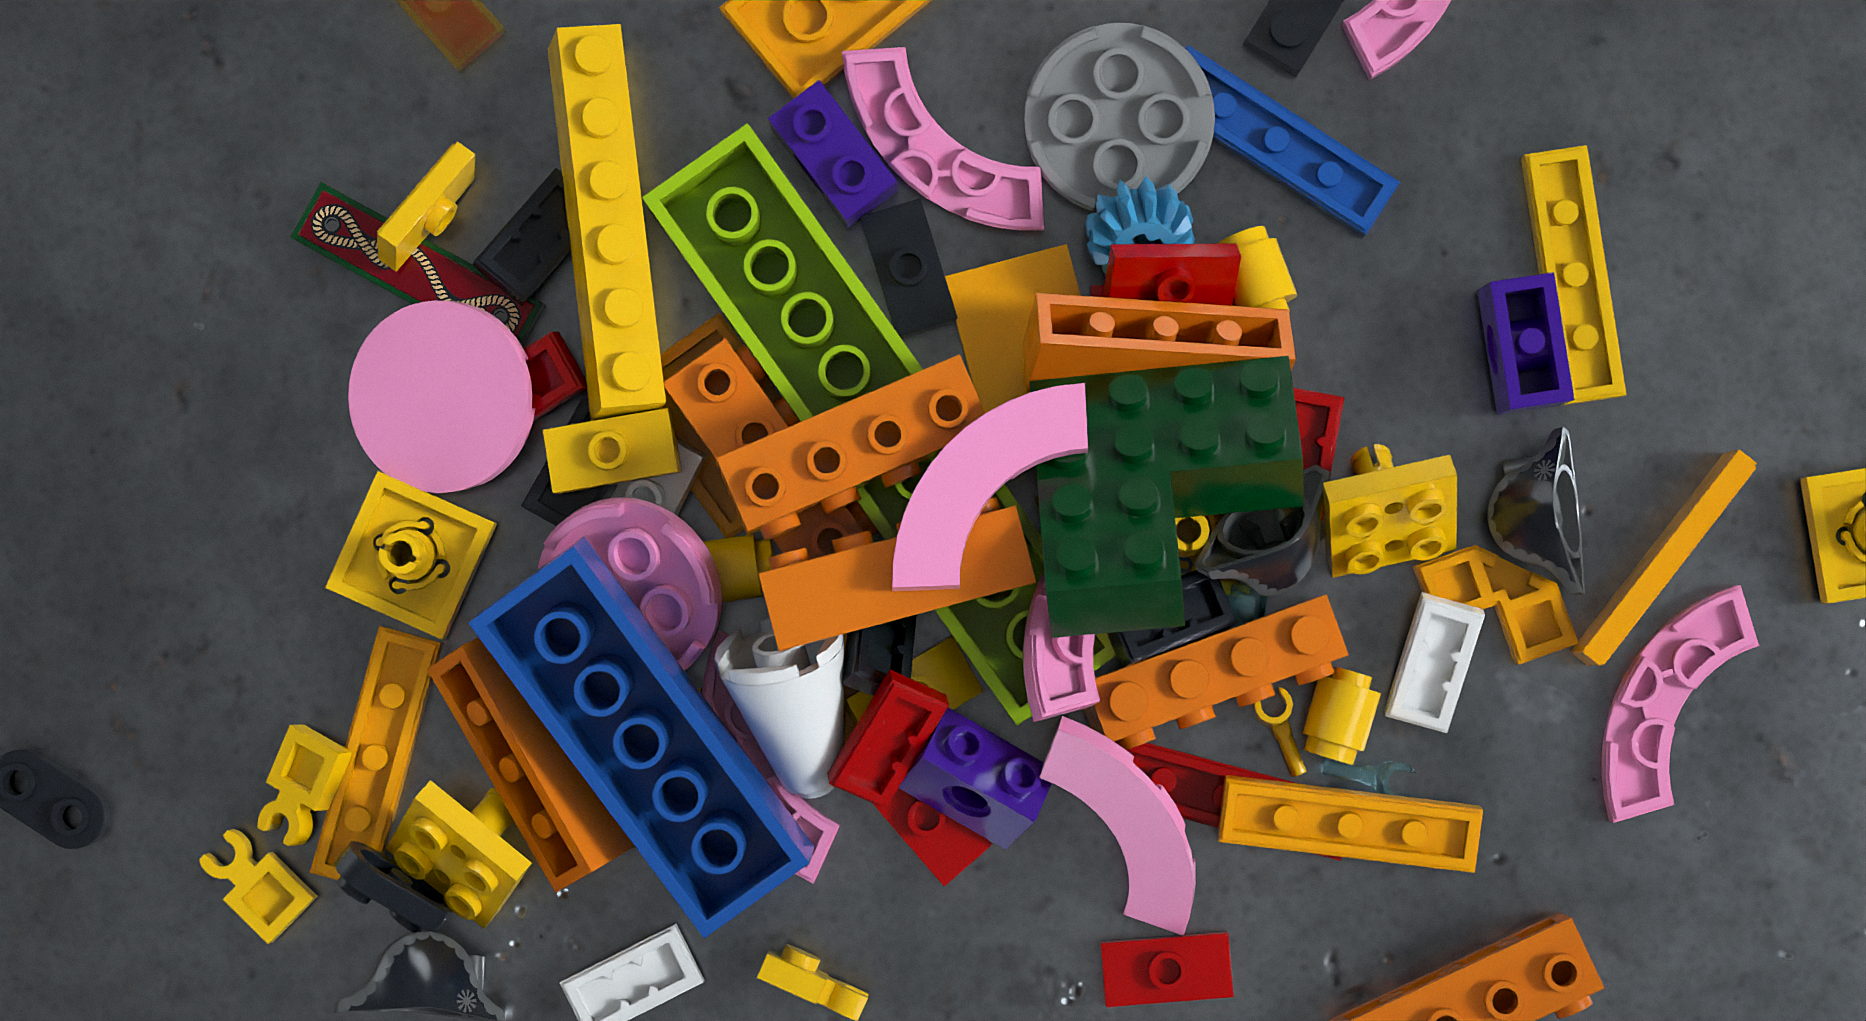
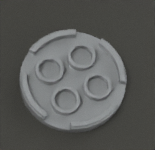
M1108 23L1092 26L1071 35L1055 47L1043 60L1027 92L1024 116L1027 146L1036 167H1041L1043 178L1061 196L1091 211L1097 212L1095 203L1097 202L1098 194L1111 197L1118 195L1119 179L1129 186V189H1137L1144 177L1147 176L1154 183L1155 190L1170 183L1172 189L1177 194L1180 193L1201 169L1212 144L1215 127V108L1209 83L1201 67L1192 55L1177 41L1147 26L1133 23Z

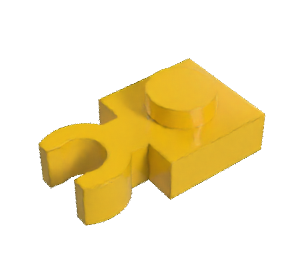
M304 724L289 725L266 780L267 784L279 790L276 801L268 803L261 810L257 823L258 829L262 831L278 830L285 815L288 819L289 828L283 843L287 846L305 844L313 830L311 809L314 811L329 810L353 752Z
M236 829L227 830L222 836L235 849L233 862L229 865H224L209 852L199 859L200 864L212 877L219 879L228 878L235 885L223 900L267 944L273 943L318 896L274 852L268 853L257 863L252 858L253 850L249 839Z
M788 944L785 945L782 953L771 948L769 949L758 973V979L814 1004L824 1005L847 1018L858 1021L869 993L833 979L827 973L818 970L817 968L821 960L804 950Z

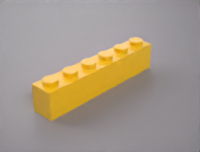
M621 24L556 28L547 50L591 421L658 410L666 403Z

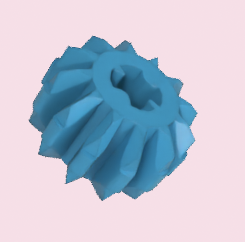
M1147 176L1144 177L1137 189H1129V186L1119 179L1118 195L1111 197L1098 194L1097 202L1095 203L1097 212L1087 215L1085 227L1089 238L1087 243L1089 255L1096 265H1102L1105 275L1111 244H1194L1195 241L1191 225L1193 218L1189 206L1185 205L1184 201H1179L1177 192L1172 189L1170 183L1155 190L1154 183Z

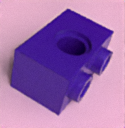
M820 80L816 81L768 118L772 132L847 230L858 223L861 216L870 214L898 192L897 180Z
M1554 272L1492 281L1478 289L1497 415L1560 406L1573 401L1574 393Z
M948 707L899 786V789L1006 850L1035 823L1052 783L1039 778L1044 762Z

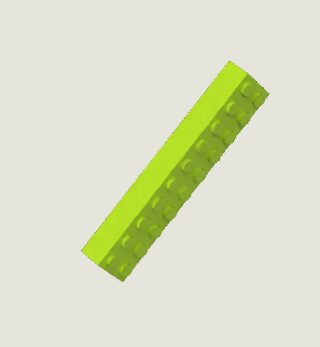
M748 123L642 197L652 214L800 422L923 370ZM938 454L918 462L922 473L903 483L886 489L882 479H878L857 488L862 498L857 502L884 540L897 537L896 524L902 522L904 512L917 484ZM1004 484L991 498L998 497L1001 509L1016 505L1036 583L942 607L934 611L1012 721L1018 726L1032 716L1024 678L1023 645L1031 600L1040 577L1044 572L1041 534ZM1107 633L1094 635V671L1116 656Z

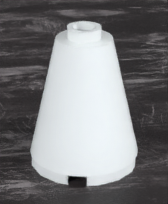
M769 617L759 621L760 633L743 640L741 630H738L729 635L717 647L714 658L717 671L782 787L787 792L798 794L802 798L821 797L834 789V786L829 784L827 772L844 746L843 634L779 651Z

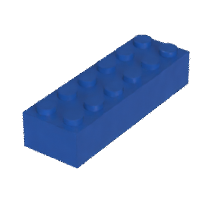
M582 537L483 609L468 623L703 938H706L810 863L814 850L812 842L585 537Z

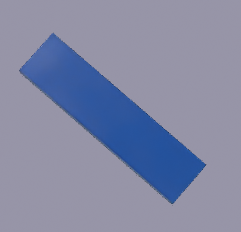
M1187 45L1185 49L1201 67L1212 92L1215 108V127L1212 140L1361 237H1364L1400 184V181L1190 45Z

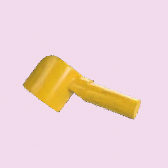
M1278 687L1277 691L1280 700H1282L1285 706V712L1279 717L1266 715L1262 710L1260 701L1254 703L1253 710L1258 722L1272 729L1291 776L1296 777L1304 774L1307 770L1288 721L1293 708L1292 697L1288 691Z

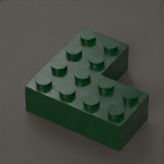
M1289 356L1029 381L1030 393L1060 385L1085 383L1087 453L1066 455L1036 465L1045 587L1052 638L1185 626L1175 518L1304 506L1303 455Z

